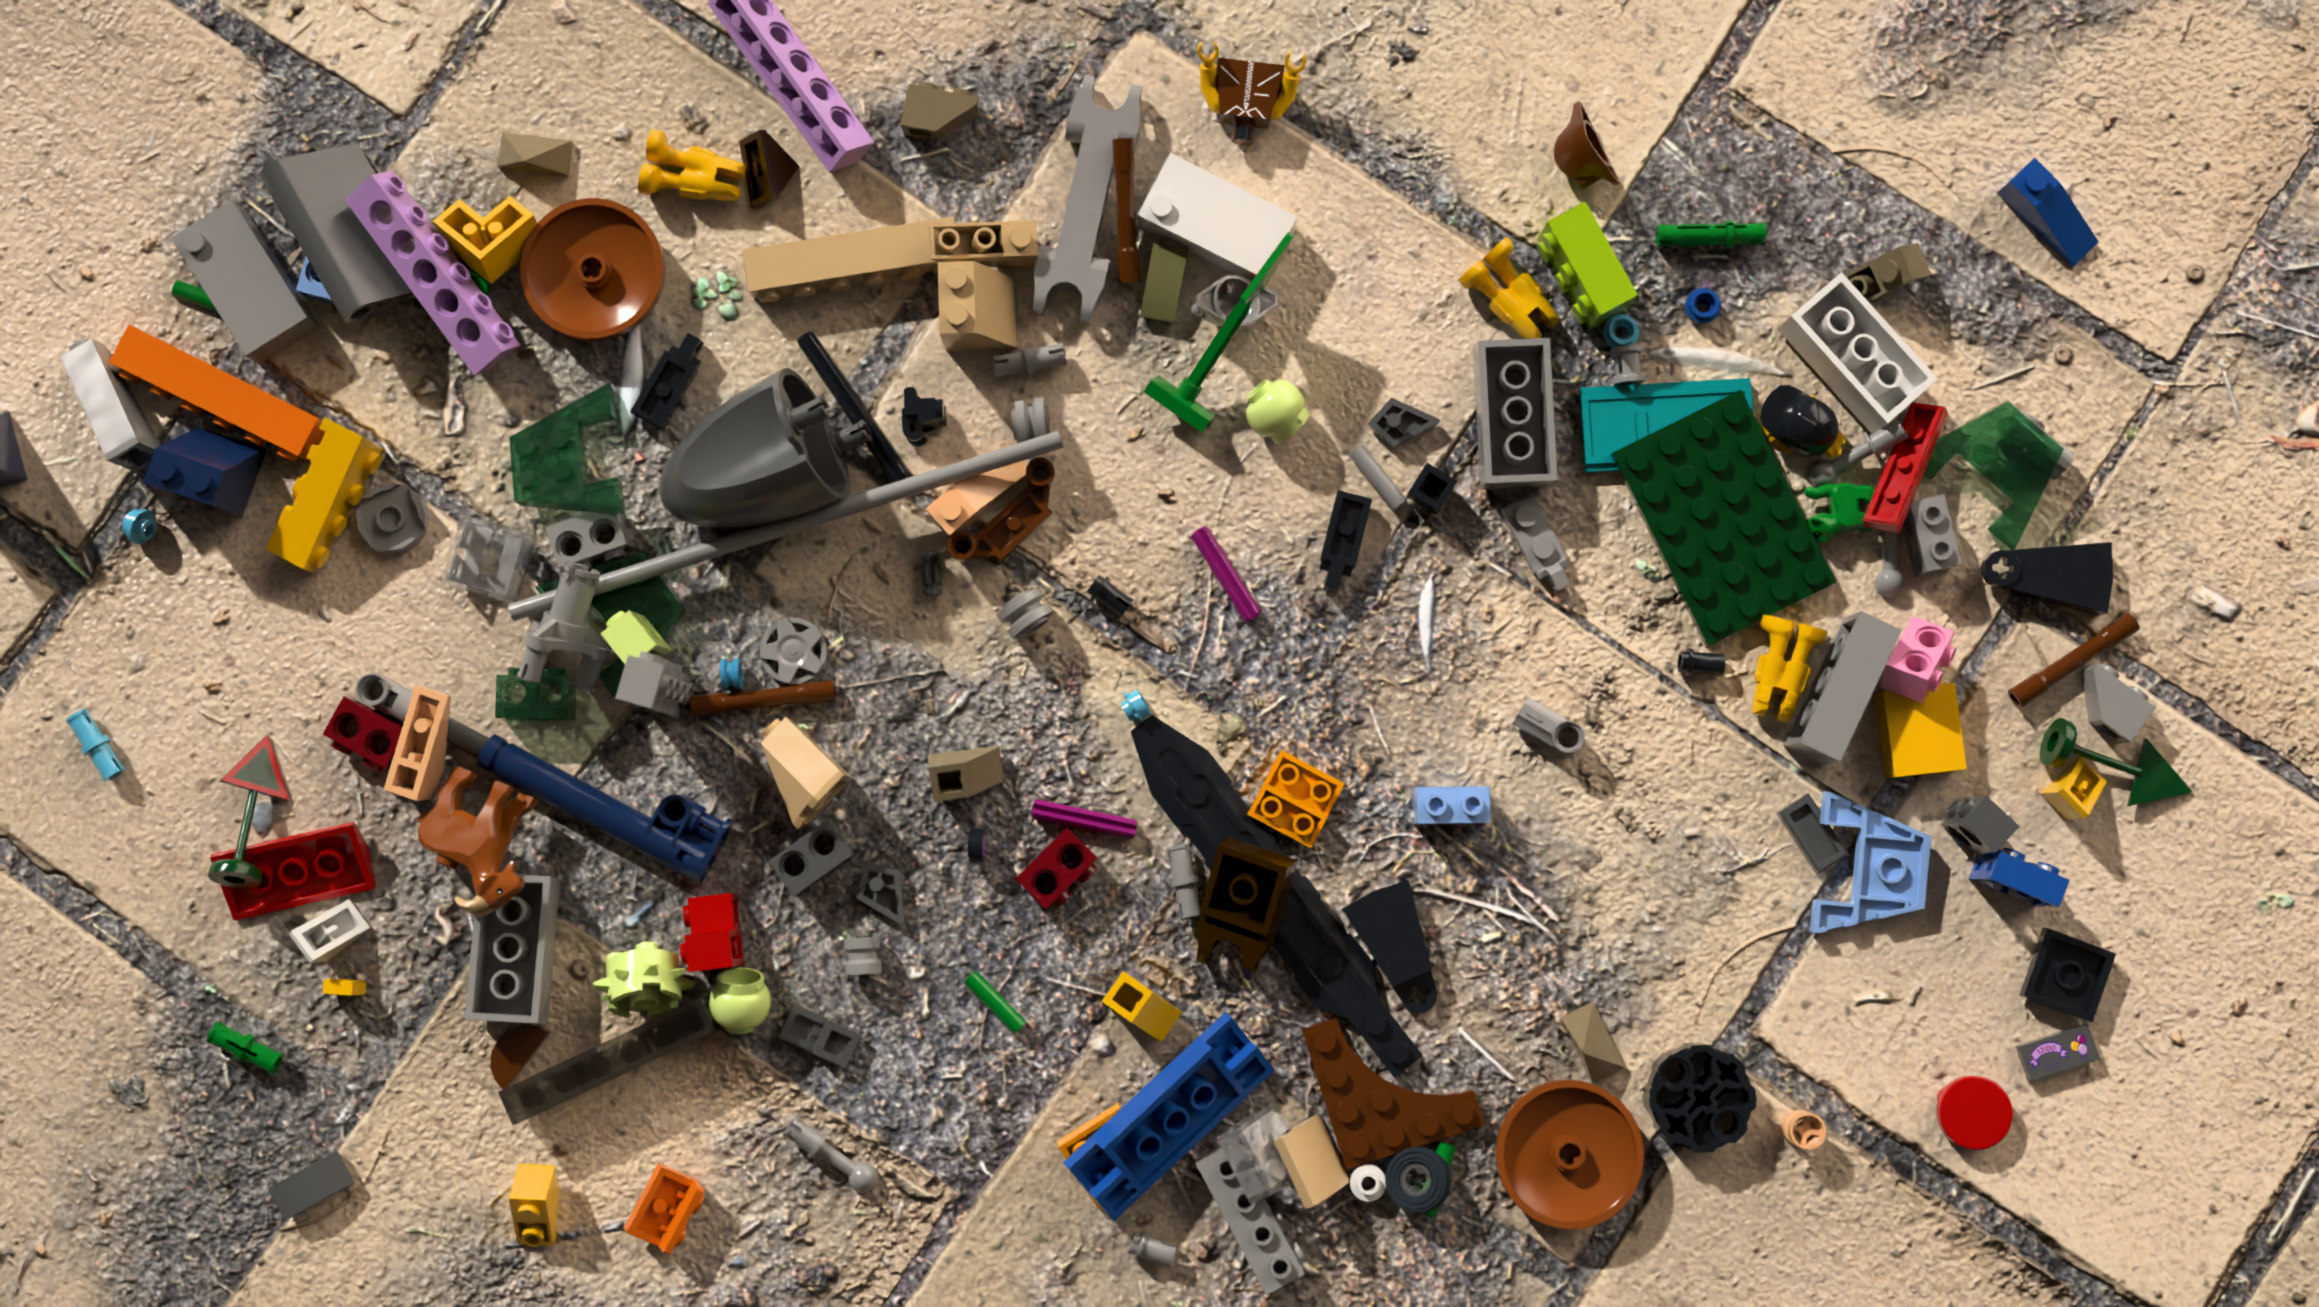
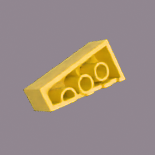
M324 417L319 428L325 431L322 441L318 446L312 444L306 457L310 460V468L307 473L297 477L292 488V498L295 499L293 506L287 505L284 507L266 547V550L312 573H315L317 568L323 567L330 555L329 546L334 537H338L344 531L347 525L346 516L352 505L358 504L365 491L363 485L369 474L375 473L382 461V455L380 454L383 451L382 447Z

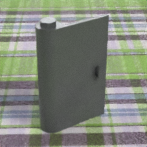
M358 142L285 158L274 156L262 164L263 169L259 173L260 178L344 322L351 323L361 320L371 314L380 303L414 295L345 201L366 179L376 174Z

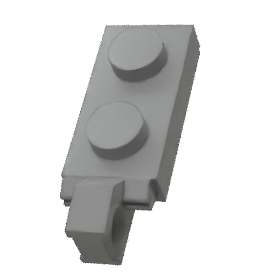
M1534 494L1500 511L1532 573H1536L1539 580L1547 577L1555 593L1569 587L1571 584L1563 569L1569 566L1566 559L1567 556Z

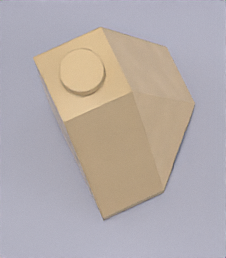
M785 717L782 721L777 718L763 732L766 738L761 742V746L791 821L797 829L802 830L844 788L852 777L790 718Z

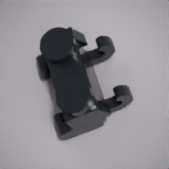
M906 387L904 389V408L902 409V429L912 446L921 447L927 444V438L924 437V433L941 429V427H947L946 405L944 406L943 399L920 398L914 387Z

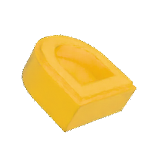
M325 978L323 980L322 993L349 996L366 994L367 982L359 979Z

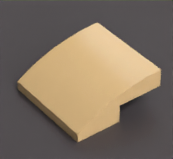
M1320 1114L1312 1116L1291 1128L1290 1132L1274 1140L1305 1209L1321 1203L1350 1181Z

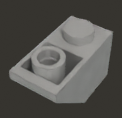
M2098 663L2085 666L2081 671L2089 723L2117 744L2131 742L2156 707L2147 701L2149 697L2145 692L2135 686L2128 687L2118 679L2120 675L2106 664L2099 665Z

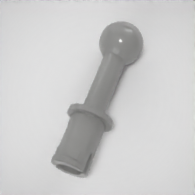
M1897 419L1871 435L1865 433L1866 442L1831 462L1819 460L1812 464L1808 473L1810 482L1816 487L1834 484L1840 472L1868 456L1875 454L1878 459L1881 458V453L1909 438L1905 429Z
M1884 530L1883 569L1876 576L1875 587L1881 595L1893 597L1898 595L1904 587V578L1897 571L1898 533Z
M798 1116L792 1119L789 1123V1128L785 1129L782 1136L787 1137L808 1153L807 1157L811 1159L815 1154L822 1157L849 1176V1183L857 1192H868L876 1186L878 1174L872 1165L867 1163L856 1164L825 1142L828 1134L824 1132L821 1135L800 1120Z

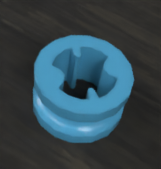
M734 658L733 662H728L727 659L720 660V678L723 691H729L732 686H735L737 690L743 689V668L740 658Z

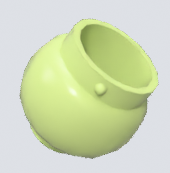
M1266 379L1257 385L1246 398L1250 402L1246 409L1248 424L1258 435L1265 438L1270 437L1276 445L1290 438L1311 415L1304 406V398L1295 385L1286 380H1276L1270 383Z
M742 967L730 968L719 972L716 977V984L709 996V1011L714 1021L725 1027V1030L729 1033L745 1034L753 1031L754 1027L766 1020L771 1007V995L764 984L763 973L755 969Z

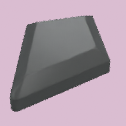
M1391 398L1367 425L1394 449L1438 425L1440 420Z
M864 863L856 898L900 925H904L906 921L900 870Z

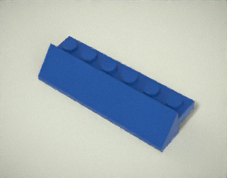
M1225 1012L1068 1157L1063 1164L1108 1216L1115 1221L1271 1075L1275 1069L1259 1048L1248 1039L1235 1020Z

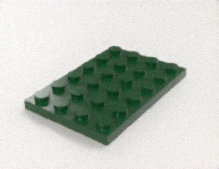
M1742 390L1611 453L1613 461L1705 646H1709L1761 620L1763 614H1774L1836 583Z

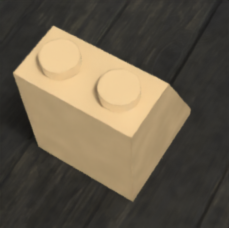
M975 261L938 262L939 334L946 351L1017 349L1015 278Z

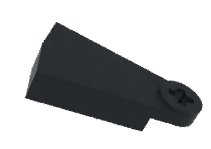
M2112 542L1999 550L1984 558L1981 564V575L1989 585L2010 590L2011 594L2098 616L2108 613L2113 583ZM2000 559L2003 560V566L2009 567V573L2003 574L2002 578H1999V573L1992 569V566L1998 564Z
M1409 880L1372 891L1342 908L1341 911L1404 1007L1415 1013L1429 1011L1436 1003L1437 990ZM1417 984L1420 989L1427 988L1429 994L1424 996L1425 1003L1423 1005H1419L1417 1001L1409 1000L1408 995L1413 993V985Z

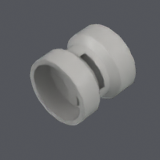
M880 936L844 939V950L848 953V962L845 964L846 975L882 973L881 961L877 958V951L880 948Z

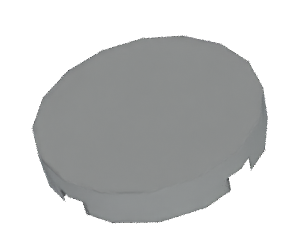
M396 483L377 485L366 492L360 500L362 502L355 514L357 532L365 544L378 552L392 555L408 552L417 546L427 533L429 523L427 505L418 493L407 486Z

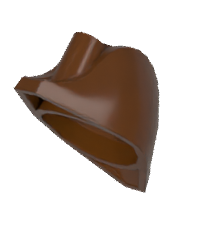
M1577 101L1573 105V112L1568 125L1555 142L1554 159L1558 168L1566 175L1576 179L1582 189L1601 179L1613 185L1621 184L1583 104Z

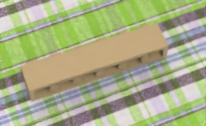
M952 216L742 250L748 292L753 299H759V302H774L780 299V295L794 293L796 297H806L815 294L816 289L829 288L830 291H843L851 287L850 284L864 282L867 286H874L885 283V278L899 276L900 280H912L921 276L920 273L934 271L935 274H938V262L942 261L931 260L928 225L956 223L955 218Z

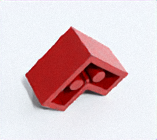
M737 893L687 898L688 906L683 907V920L685 927H690L691 934L684 935L685 943L680 944V956L682 964L688 966V972L744 965Z

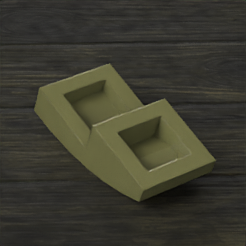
M1153 243L1140 313L1141 317L1175 323L1189 249Z

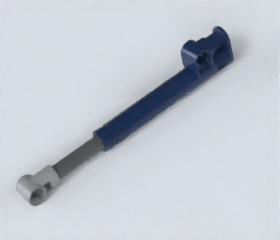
M372 673L362 676L355 688L359 701L404 723L413 691L382 675ZM381 682L383 693L379 699L374 700L371 696V688L375 683ZM449 716L447 742L478 758L477 765L489 772L492 771L494 775L697 884H701L707 876L732 830L734 820L728 818L724 822L707 813L704 806L692 801L689 797L677 794L665 797L651 818L513 743L509 744L506 739L496 734L489 738ZM681 801L686 809L685 816L679 821H674L670 816V807L673 803ZM703 824H705V825H707L708 827L714 829L715 832H713V831H711L710 829L704 827Z

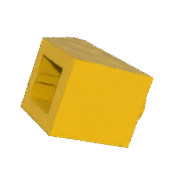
M1125 970L1122 971L1102 1000L1107 1006L1160 1042L1164 1040L1183 1013Z
M518 1163L509 1195L517 1245L554 1247L559 1196L555 1165Z

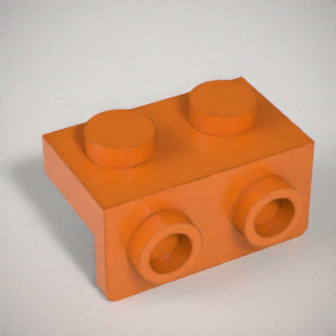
M658 1162L626 1222L624 1230L630 1235L659 1246L663 1253L670 1255L674 1247H678L682 1243L687 1230L686 1224L692 1213L696 1214L699 1211L704 1200V1188L696 1178Z

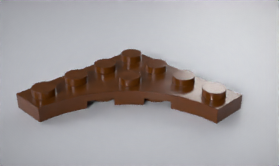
M1336 1017L1301 1028L1346 1170L1400 1153L1406 1148L1422 1146L1485 1126L1473 1089L1450 1094H1425L1404 1089L1377 1075L1362 1062L1345 1039Z

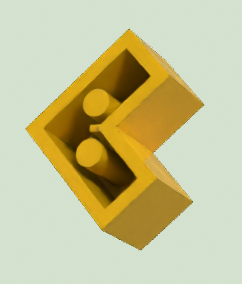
M511 196L506 198L484 218L459 199L433 220L437 232L447 240L453 254L490 284L521 260L526 240L537 224L534 214Z

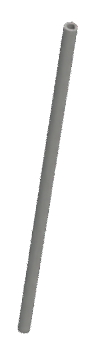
M1059 431L855 494L799 516L757 525L599 576V579L595 580L596 589L593 596L1064 448ZM557 589L508 604L509 613L513 621L551 610Z

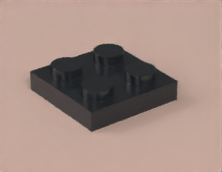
M2042 928L2019 996L2082 1020L2093 1022L2116 953L2050 928Z

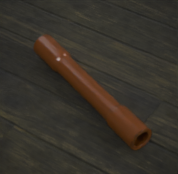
M1134 138L1112 139L1119 249L1117 252L1119 283L1140 282L1139 251L1136 244L1133 178L1135 171Z
M2130 613L2120 616L2102 628L2098 634L2039 673L2032 674L2008 690L2011 701L2018 708L2024 707L2070 673L2108 648L2115 647L2138 632L2140 626L2137 620Z
M834 680L802 683L798 686L736 693L720 692L690 696V709L693 717L762 707L832 702L837 699Z

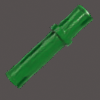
M1725 220L1724 224H1657L1656 226L1657 247L1724 246V249H1732L1733 246L1741 245L1764 246L1766 240L1765 222L1741 224L1734 223L1733 220Z

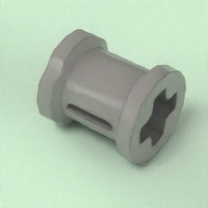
M1628 345L1610 349V356L1614 357L1616 378L1613 379V386L1634 385L1645 382L1644 376L1640 373L1639 354L1642 353V346Z

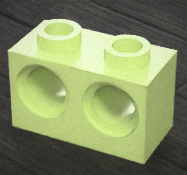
M630 610L626 613L620 611L613 615L605 623L608 628L600 633L624 664H626L628 655L639 658L641 651L663 657L672 650L645 616Z

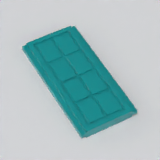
M1750 378L1579 388L1585 473L1618 471L1611 453L1739 390H1742L1753 412Z

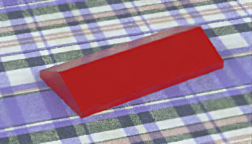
M355 822L246 846L243 861L251 863L260 869L262 873L260 886L241 889L220 884L234 921L376 888L369 846ZM236 849L211 854L210 859L212 863L221 859H234Z

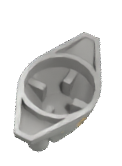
M1239 275L1222 277L1196 296V303L1191 307L1192 313L1197 317L1203 315L1205 321L1222 326L1235 305L1240 302L1239 298L1251 283V280ZM1265 287L1262 294L1252 301L1249 313L1240 327L1252 324L1279 305L1277 293Z

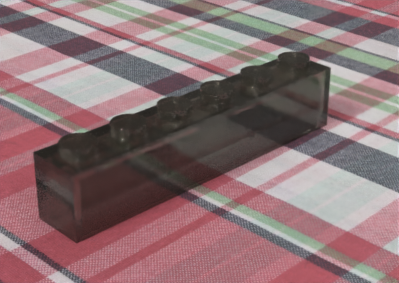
M708 996L701 997L499 1091L498 1094L514 1126L713 1034L722 1028L721 1025L714 1021L709 1011Z

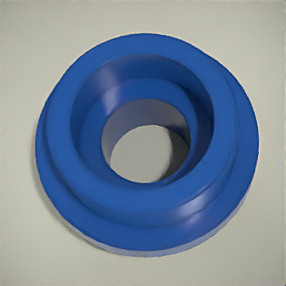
M1699 288L1691 292L1687 297L1685 311L1692 321L1698 324H1707L1719 315L1721 301L1714 291L1707 288ZM1697 302H1705L1708 306V311L1700 312L1696 307Z

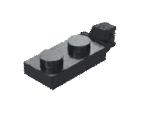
M687 333L679 348L672 345L668 352L665 351L630 413L664 431L699 371L698 368L701 361L697 359V356L704 342L694 335Z
M1340 490L1337 491L1320 557L1321 564L1319 569L1328 571L1323 590L1337 593L1342 575L1351 577L1352 570L1356 567L1372 503L1371 498Z

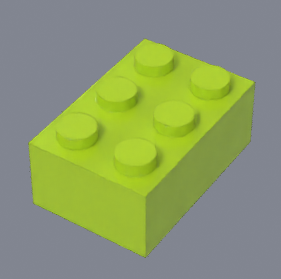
M1584 201L1547 221L1537 238L1539 241L1537 249L1542 259L1546 263L1550 261L1556 271L1554 279L1561 292L1569 294L1574 303L1571 308L1577 321L1580 324L1585 323L1588 330H1591L1608 321L1611 317L1626 311L1638 294L1587 203Z

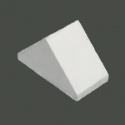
M348 899L292 930L289 935L310 963H320L330 960L367 932L370 926Z

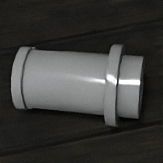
M1142 1231L1141 1234L1134 1232L1128 1254L1134 1255L1135 1260L1141 1257L1170 1268L1177 1245L1148 1237L1145 1231Z

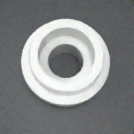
M1371 1164L1357 1167L1350 1177L1351 1191L1362 1201L1371 1202L1379 1199L1386 1189L1384 1173L1380 1168ZM1365 1177H1372L1375 1180V1186L1370 1190L1362 1188L1361 1183Z

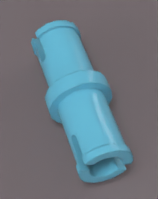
M88 709L80 710L66 719L67 724L70 725L83 746L80 750L84 756L89 755L103 777L104 782L119 776L126 770L109 746L110 738L106 734L102 735L90 716Z

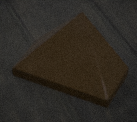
M760 129L739 141L742 161L746 165L745 178L751 209H758L777 199L799 168V165L766 130Z

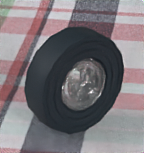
M1419 1146L1406 1148L1396 1154L1389 1163L1385 1176L1386 1189L1392 1201L1401 1209L1415 1214L1431 1212L1441 1206L1448 1197L1452 1184L1450 1169L1444 1158L1434 1150ZM1415 1171L1418 1174H1424L1426 1177V1182L1421 1183L1424 1186L1422 1189L1411 1184V1178L1416 1177L1413 1175Z

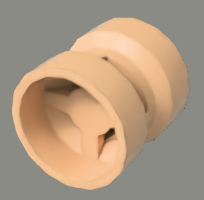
M1795 1110L1784 1118L1782 1133L1790 1144L1805 1150H1812L1824 1142L1826 1126L1819 1116L1804 1110Z

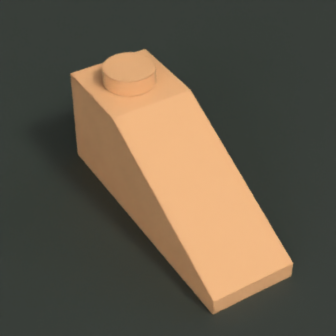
M1023 460L957 481L930 504L926 510L949 537L956 532L965 531L1026 477V467L1028 464Z
M415 685L383 790L415 801L433 800L435 798L445 765L451 696Z

